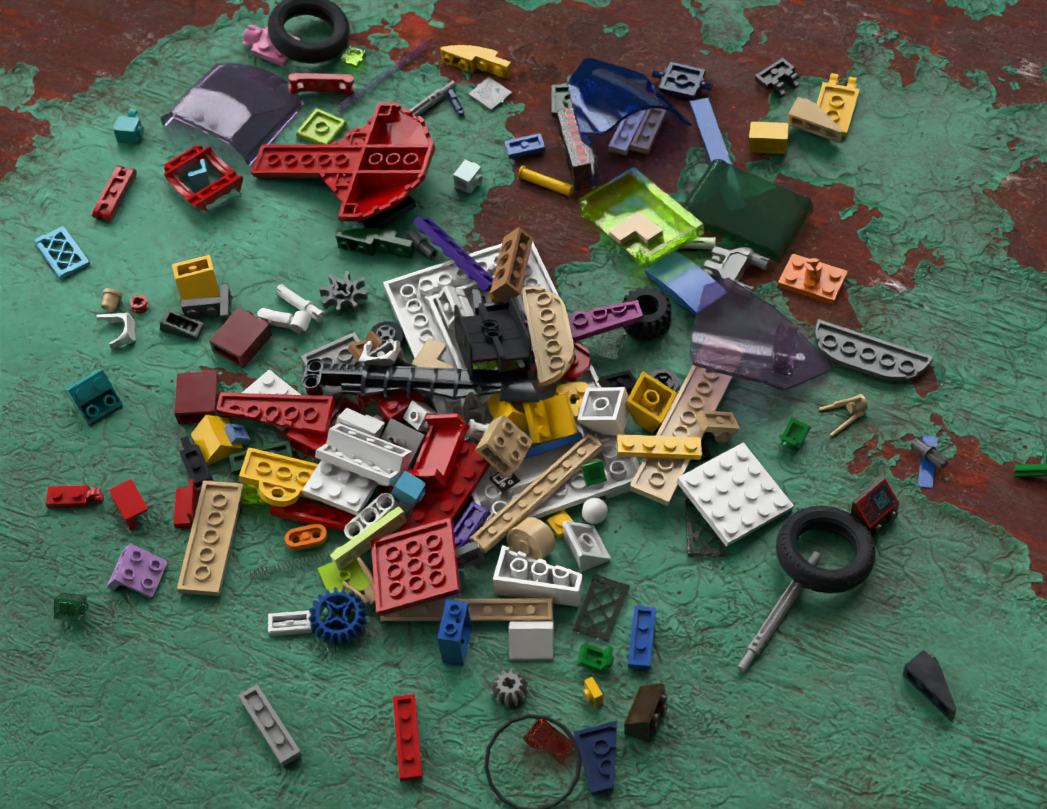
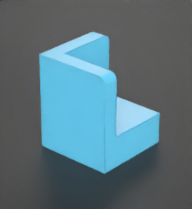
M200 159L202 169L188 172L193 191L210 185L204 159Z

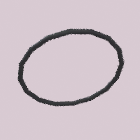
M527 714L510 719L495 732L486 748L484 769L490 788L503 803L514 809H551L571 795L580 778L582 758L576 739L564 724L549 716ZM528 718L547 720L562 728L573 742L577 756L576 775L568 791L554 803L539 808L520 807L505 799L493 785L488 767L490 750L498 735L512 723Z

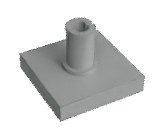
M391 418L381 439L412 451L408 469H411L422 448L426 435Z

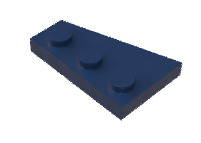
M617 721L575 731L574 737L578 744L591 796L614 791Z

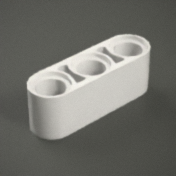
M390 493L379 495L345 526L344 533L346 537L351 540L356 531L360 530V534L372 523L383 518L387 512L394 510L398 506L400 507L399 503ZM392 502L390 507L385 508L386 504ZM376 516L373 522H369L370 518Z

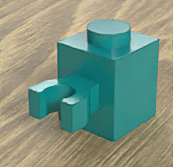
M129 109L127 117L118 116L113 128L117 142L138 144L140 137L143 136L144 127L141 125L139 116H136L137 109Z

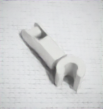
M266 308L260 309L257 313L260 319H265L270 325L290 328L298 334L301 333V330L306 332L312 319L308 312L302 310L295 312L294 316L289 313Z

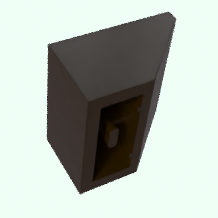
M658 683L639 687L624 723V734L649 743L652 736H657L660 728L659 719L661 716H665L668 704H666L668 694L665 693V684Z

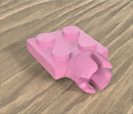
M249 25L243 34V43L252 47V54L284 67L289 58L282 55L273 46L268 35V26L265 29H261L254 25ZM289 34V35L292 36L293 38H295V39H297V40L300 41V38L295 37V36Z

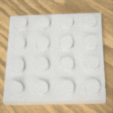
M744 442L678 477L676 481L726 547L786 514L794 507Z

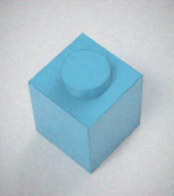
M404 470L391 495L408 506L413 507L416 501L420 503L426 492L423 491L426 483Z

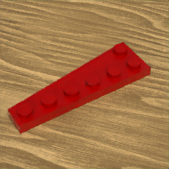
M220 392L216 411L222 415L327 435L336 400L333 396Z

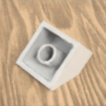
M625 387L586 388L577 418L578 423L602 435H623L629 415V409L625 403L629 395Z

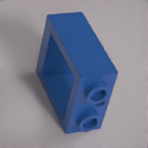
M446 600L438 634L442 663L464 666L472 631L468 602Z

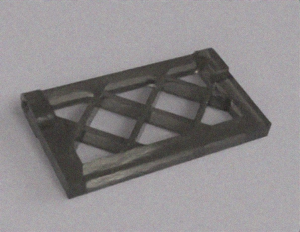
M689 498L685 499L687 556H725V544L717 534L708 528L710 526L708 523L704 525L697 519L701 515L700 512L694 516L691 514V507L695 506ZM693 521L701 527L695 534L692 533ZM704 530L712 536L707 543L698 537ZM694 539L702 545L700 549H693ZM716 539L718 541V548L712 549L709 545Z
M595 574L573 631L609 642L630 585ZM597 584L603 585L606 588L594 593ZM615 589L621 591L619 598L616 600L611 593ZM608 593L612 601L601 605L597 597ZM591 599H595L599 607L587 611ZM615 605L612 616L608 618L604 609ZM601 611L605 620L594 624L590 615ZM585 617H588L591 626H581ZM608 623L605 633L598 631L597 627Z

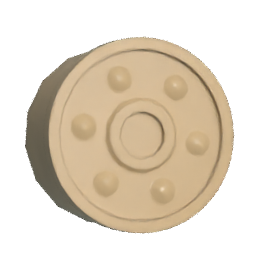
M528 517L507 533L506 540L510 551L516 553L519 551L527 554V557L535 560H544L555 548L553 532L546 523L537 518Z

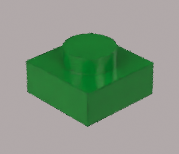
M602 460L581 465L586 486L607 481Z

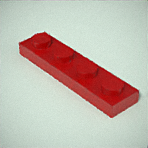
M300 500L289 506L277 507L272 505L270 508V516L311 525L321 524L325 528L343 532L345 526L356 517V515L341 509Z
M415 694L394 696L393 707L400 782L423 779L416 697Z

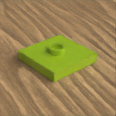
M357 559L340 571L336 569L333 562L317 568L325 588L330 593L334 592V587H337L338 592H341L343 587L346 588L342 585L343 581L354 587L361 594L370 585Z

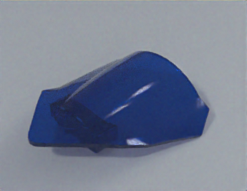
M585 58L568 81L571 102L581 134L602 136L632 114L654 108L668 110L682 123L691 126L687 118L656 90L646 75L594 58Z

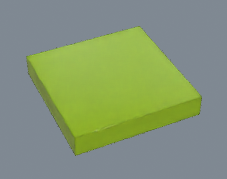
M316 108L298 129L296 136L315 145H329L345 129L347 121Z

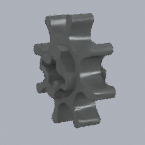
M349 271L345 272V277L342 280H336L333 275H329L331 286L326 288L319 287L321 296H329L327 299L322 300L323 308L327 309L332 305L337 306L336 312L338 316L342 315V309L345 307H352L354 312H358V305L355 301L359 299L368 300L367 291H359L360 288L365 286L364 279L361 277L357 281H350Z

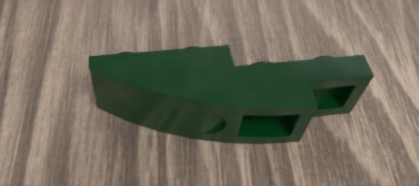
M357 228L341 231L336 234L338 248L343 250H351L374 256L377 250L382 253H390L411 259L414 255L413 241L399 238L398 232L395 230Z

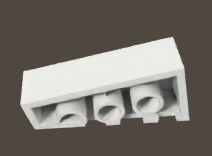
M502 545L493 577L494 595L514 598H553V603L579 607L583 592V577L578 572L558 565L555 567L551 566L545 560L529 558L523 552L519 551L516 553L510 551L509 547Z

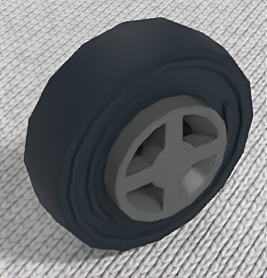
M392 321L380 322L370 330L376 334L382 343L393 339L400 342V348L404 344V333L397 323Z

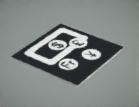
M498 472L489 478L502 493L520 482L514 473L504 477Z

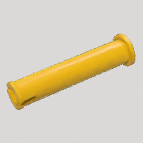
M521 166L517 175L518 180H526L568 197L572 195L574 185L526 169L525 166Z

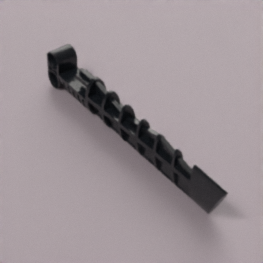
M313 358L307 362L302 379L306 395L323 396L325 386H341L342 394H356L365 398L368 395L382 393L384 398H388L390 392L407 391V399H411L413 391L430 394V399H434L435 395L457 400L466 398L468 393L472 391L479 399L483 395L500 393V401L540 402L526 371L506 370L505 372H500L499 370L473 369V376H469L467 369L364 365L361 367L360 364L356 365V367L353 364L346 366V364L341 366L334 364L332 366L331 363H324L320 358Z

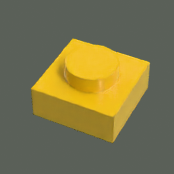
M565 510L547 519V525L558 539L564 536L562 523L564 521L574 522Z
M593 677L584 680L585 690H583V694L588 702L592 701L595 708L603 705V694Z

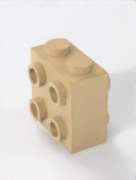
M503 414L490 423L475 451L506 477L518 470L533 441Z

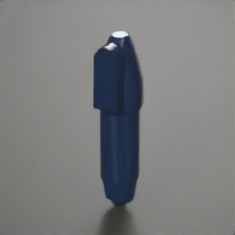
M449 89L448 98L456 112L463 116L464 111L452 89Z

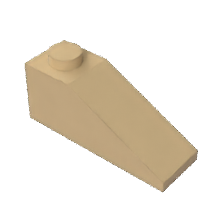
M797 97L788 113V125L841 143L842 129L816 103Z

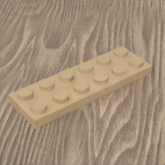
M203 481L177 586L178 593L220 596L245 490L244 484Z

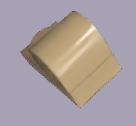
M700 410L696 415L703 432H711L717 443L727 442L740 429L732 412Z

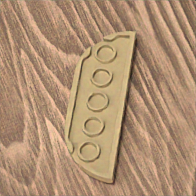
M522 287L521 291L540 386L544 387L560 379L568 371L574 359L575 348L568 314L564 302L557 294L545 291V288Z

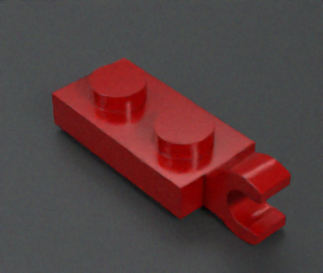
M89 485L48 486L45 505L47 508L88 507V502H103L104 494L101 493L100 487L90 489Z

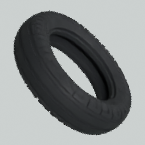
M283 0L275 6L269 16L268 35L273 46L285 57L300 63L315 64L327 62L337 57L345 49L350 36V26L344 12L330 0ZM310 15L326 21L332 27L334 33L325 41L306 43L290 36L286 32L284 25L293 17Z
M811 506L793 513L781 526L776 540L777 557L783 570L796 583L815 592L833 594L849 591L860 585L869 576L875 563V544L867 527L855 516L835 507ZM821 529L835 532L851 544L855 553V560L847 567L832 570L817 567L802 557L798 551L796 540L800 535L810 530Z

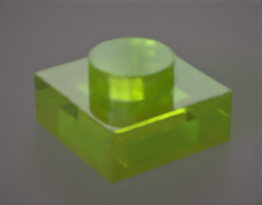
M349 46L341 57L342 63L358 68L366 57V51Z

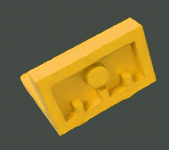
M751 122L749 136L750 153L787 154L788 123Z
M568 393L540 400V402L523 404L530 437L533 441L532 444L549 442L577 433Z

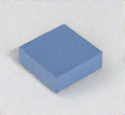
M227 424L224 430L231 444L248 445L251 441L244 425Z

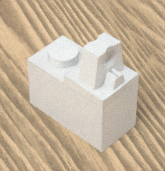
M346 408L338 416L335 425L340 423L380 439L385 422H383V417L379 415L371 417L366 414L364 416Z

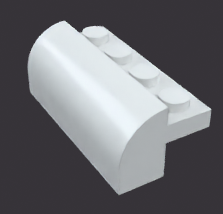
M338 423L329 429L327 442L316 450L315 457L321 459L326 464L339 466L344 471L357 473L362 478L375 480L379 485L395 486L403 470L408 469L412 451Z

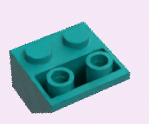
M102 369L95 370L64 389L74 407L88 425L123 404Z

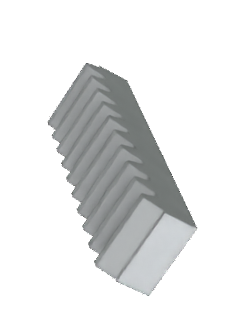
M258 684L238 695L242 705L255 726H257L264 740H266L281 767L302 756L299 748Z

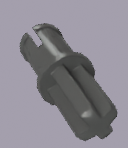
M414 230L407 232L406 239L413 241L417 251H421L430 260H433L438 255V250L430 245L426 238H422Z
M919 437L912 441L910 448L922 455L925 461L929 460L940 469H944L948 465V459L937 452L934 446L928 445Z

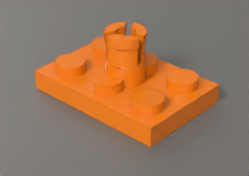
M792 253L778 281V287L834 305L848 276V271L819 262V259L816 258L809 259Z

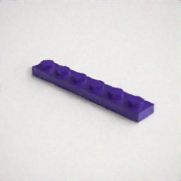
M417 216L413 223L419 227L418 230L431 239V243L439 246L443 250L442 253L455 261L454 264L467 273L468 278L476 281L481 290L485 292L491 291L494 278L429 217Z

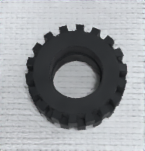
M645 286L644 289L638 287L636 291L631 290L629 295H625L622 303L638 300L642 312L649 311L654 313L646 316L643 315V321L624 326L623 328L626 329L627 334H631L633 338L639 337V340H644V338L652 340L653 337L657 339L660 337V334L664 335L666 333V329H669L671 323V302L662 290L657 291L655 287L649 289V286Z

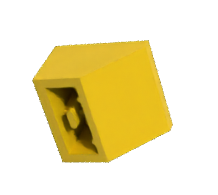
M210 255L172 264L181 301L220 297Z

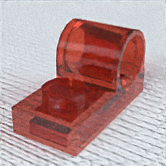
M536 719L523 737L525 743L535 750L543 749L559 763L565 760L574 747L571 740L546 720Z

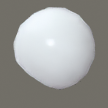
M590 498L583 505L582 517L590 524L601 523L607 517V505L599 498Z

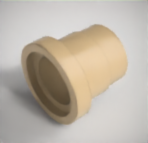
M106 288L102 293L104 297L101 308L114 312L118 302L122 299V294L117 290Z

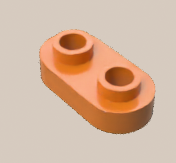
M321 524L294 528L285 535L286 545L293 551L320 546L327 540L326 529Z

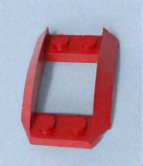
M194 146L164 164L165 173L163 175L186 201L198 209L208 212L206 206L213 204L221 196L229 194L233 189L240 193L243 177L241 175L238 176L233 169L227 166L216 155L211 146L205 149L202 146ZM200 159H205L221 178L194 194L177 178V175H181L186 169L199 164Z

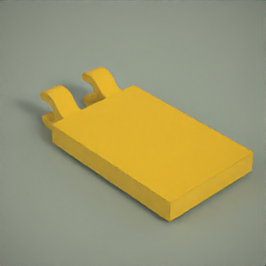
M831 73L829 83L823 82L817 105L842 129V136L847 137L859 96V89L856 88L857 78L849 77L846 87L838 85L839 74Z

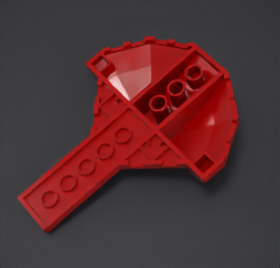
M378 103L374 116L367 120L368 123L360 129L356 127L346 133V137L339 142L334 141L329 145H261L251 174L253 178H322L342 202L338 214L340 222H360L397 206L426 179L435 146L421 116L417 117L409 109L405 110L398 103Z

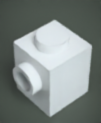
M412 400L403 418L417 430L428 432L430 425L425 420L426 415L438 413L426 403Z

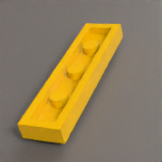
M617 434V457L701 460V438Z

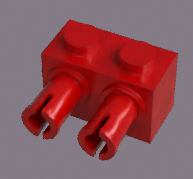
M396 391L390 398H384L383 393L370 395L378 403L380 416L383 417V422L388 425L391 418L405 424L407 421L403 416L411 401L424 403L423 396L418 391H413L411 399H407V391Z

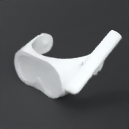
M129 313L96 315L97 320H107L110 324L120 321L125 323L120 337L109 343L111 349L123 346V344L129 345L136 341L135 322Z
M396 340L394 349L380 357H370L372 342L368 341L367 344H364V350L359 362L365 365L392 366L395 364L399 354L400 342Z

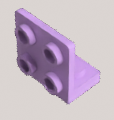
M129 543L122 551L107 587L115 590L119 585H124L152 598L167 561Z

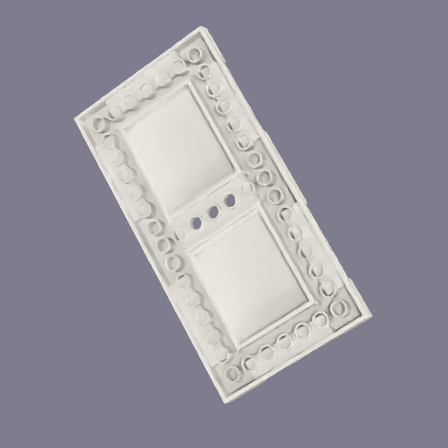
M532 242L522 287L545 288V291L558 295ZM502 244L469 254L493 278ZM453 260L383 282L387 298L403 330L414 359L428 338H431L447 346L439 361L454 366L457 369H467L456 342L455 329L448 328L436 297L445 286L463 289L465 297L468 299L474 315H476L472 289H479V284L468 278L467 273L457 267ZM480 289L481 296H485L486 303H491L489 292ZM521 291V294L515 297L514 300L524 321L527 320ZM532 355L531 365H536L534 355ZM523 360L510 361L513 363L511 364L513 366H510L512 368H509V370L512 371L525 367ZM489 361L488 364L486 362L479 366L482 370L489 368V370H499L498 366L495 365V361ZM473 363V369H478ZM592 364L585 375L574 381L578 383L584 382L589 388H602L598 383L599 379ZM538 372L537 379L531 381L539 401L553 397L557 386L570 383L566 379L560 378L553 384L541 387ZM435 395L434 399H430L435 412L438 414L456 413L464 419L463 404L465 398L453 400ZM483 395L480 398L484 407L486 424H490L494 420L486 403L491 395ZM571 399L570 401L572 404H576L577 399ZM576 420L577 432H581L582 437L590 433L604 444V449L588 463L602 460L607 481L586 486L582 469H580L526 518L533 517L538 519L584 503L590 498H598L605 495L606 499L630 491V484L640 467L636 457H617V435H602L578 423ZM529 430L522 431L530 437ZM465 435L464 440L478 446L481 438L466 437ZM547 442L532 444V445L530 446V448L535 447V446H538V445H541V444H544V443H547ZM578 442L523 459L518 470L513 472L520 482L504 493L489 479L499 472L491 465L471 495L474 503L489 510L491 513L483 526Z

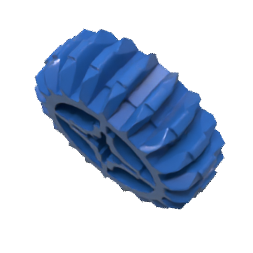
M334 587L333 593L326 589V596L319 594V601L313 600L312 604L314 607L309 609V613L312 615L308 618L309 622H312L310 625L311 629L316 630V637L322 635L321 639L323 642L330 638L329 642L331 645L334 644L335 640H338V644L342 645L343 639L350 643V636L358 638L356 631L363 632L364 628L362 625L367 623V619L364 618L367 616V610H364L365 603L360 602L361 597L359 595L354 597V591L351 590L346 594V588L343 587L341 592H338L337 587ZM343 602L342 605H335L333 603ZM326 608L329 613V616L326 618V621L322 624V622L320 621V617L323 610ZM354 609L356 615L354 621L350 625L347 616L350 614V611ZM334 613L338 616L342 615V619L339 617L334 618ZM334 627H341V628H342V630H332V629H333Z

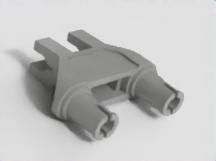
M715 246L712 250V261L707 260L704 268L705 272L714 280H717L729 295L735 293L750 299L753 295L754 287L739 282V280L750 265L767 270L770 258L755 254L753 249L746 247L726 250Z

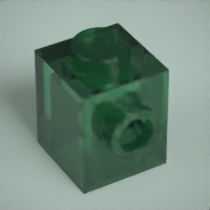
M64 592L54 598L53 619L79 622L87 615L89 610V604L86 603L87 596Z

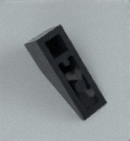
M923 650L904 665L903 676L944 716L952 721L955 718L956 706L941 666L935 656Z

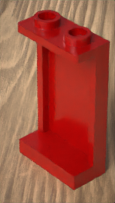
M456 413L426 415L425 417L430 428L414 468L405 470L425 482L424 488H445L469 427L462 416Z

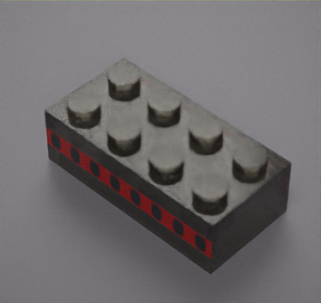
M579 107L557 111L559 138L571 181L574 185V191L597 187L596 179H599L597 166L599 164L597 155H593V141H589V128H585V114H581Z

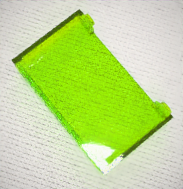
M634 167L578 199L581 216L587 218L614 241L640 267H650L704 234L702 222ZM637 212H640L663 230V236L649 245L638 236L620 245L609 236L608 232Z

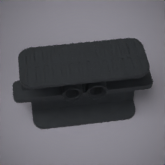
M509 296V309L487 312L485 304L479 303V315L462 317L458 305H454L455 338L469 376H473V363L494 360L500 372L506 371L505 362L523 360L527 372L532 371L531 338L513 296Z

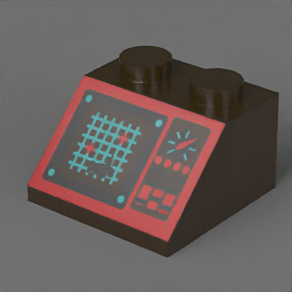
M883 476L852 501L851 515L858 518L867 527L872 536L874 534L878 535L883 530L884 525L888 522H893L899 514V501Z

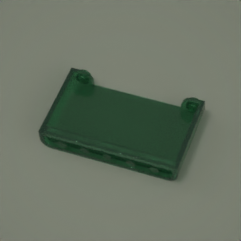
M713 159L679 209L678 218L737 245L753 249L755 253L780 263L813 213L814 205L812 200L806 195L802 196L726 163L723 159Z

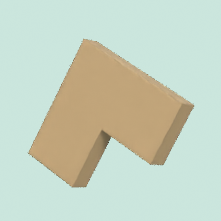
M637 212L608 231L609 236L620 245L635 236H638L649 245L663 236V230L640 212Z
M428 338L412 362L417 367L454 368V366L439 361L447 349L446 344Z

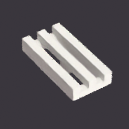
M309 610L268 614L269 636L312 633L310 627L312 622H309L308 618L312 614L309 613ZM302 618H307V620H298V621L290 620V619H302ZM286 620L285 622L273 623V621Z

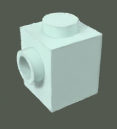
M464 160L453 174L455 188L471 194L483 180L481 166Z

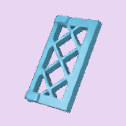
M64 226L34 240V243L60 279H64L90 265L88 259ZM60 235H63L65 240L56 238ZM50 242L48 248H45L43 244ZM54 243L63 244L61 250L52 249ZM70 245L74 252L65 251L66 246ZM50 253L59 254L57 260H53ZM62 255L72 256L69 262L60 261ZM75 257H79L81 260L78 263H73ZM58 265L67 266V268L60 270Z

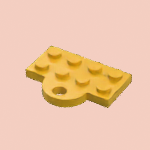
M248 448L238 482L258 486V493L263 501L273 506L285 507L295 503L299 496L313 499L303 495L302 489L319 464ZM273 494H279L282 497L277 498L274 497Z

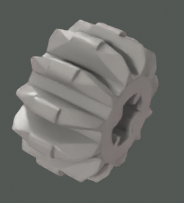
M513 669L509 673L502 670V676L495 674V681L491 683V689H493L492 696L497 698L498 704L505 702L507 708L510 703L517 707V700L524 702L525 694L529 692L527 687L528 681L526 678H523L521 672L515 674Z

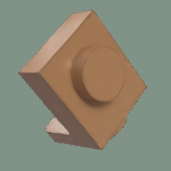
M373 331L368 332L366 340L349 345L348 351L358 362L364 350V344H367L368 341L372 342L371 352H373V349L383 345L382 341Z

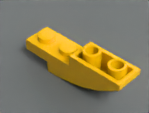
M466 45L445 46L440 49L442 62L447 65H452L472 73L478 68L509 79L512 75L511 62L499 58L498 51Z

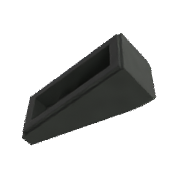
M168 309L160 322L159 330L196 340L204 323ZM192 327H196L194 333L191 332Z

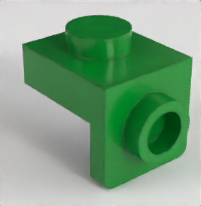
M791 417L784 433L780 434L778 438L783 441V446L792 450L794 447L800 449L811 427Z
M583 643L580 646L577 666L599 674L603 673L613 664V647L608 646L603 650Z

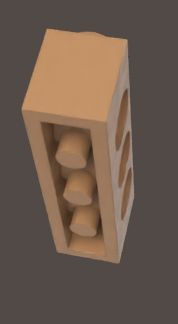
M520 227L503 238L490 294L504 304L509 302V296L515 298L521 294L533 237Z

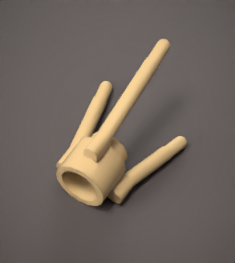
M862 394L819 408V411H824L846 405L850 413H855V415L830 434L831 437L842 431L857 418L864 416L863 411L868 408V404Z
M358 558L357 561L370 583L363 590L365 594H361L345 581L342 582V585L348 590L354 591L356 596L359 595L365 605L370 603L372 606H375L374 577L366 562Z

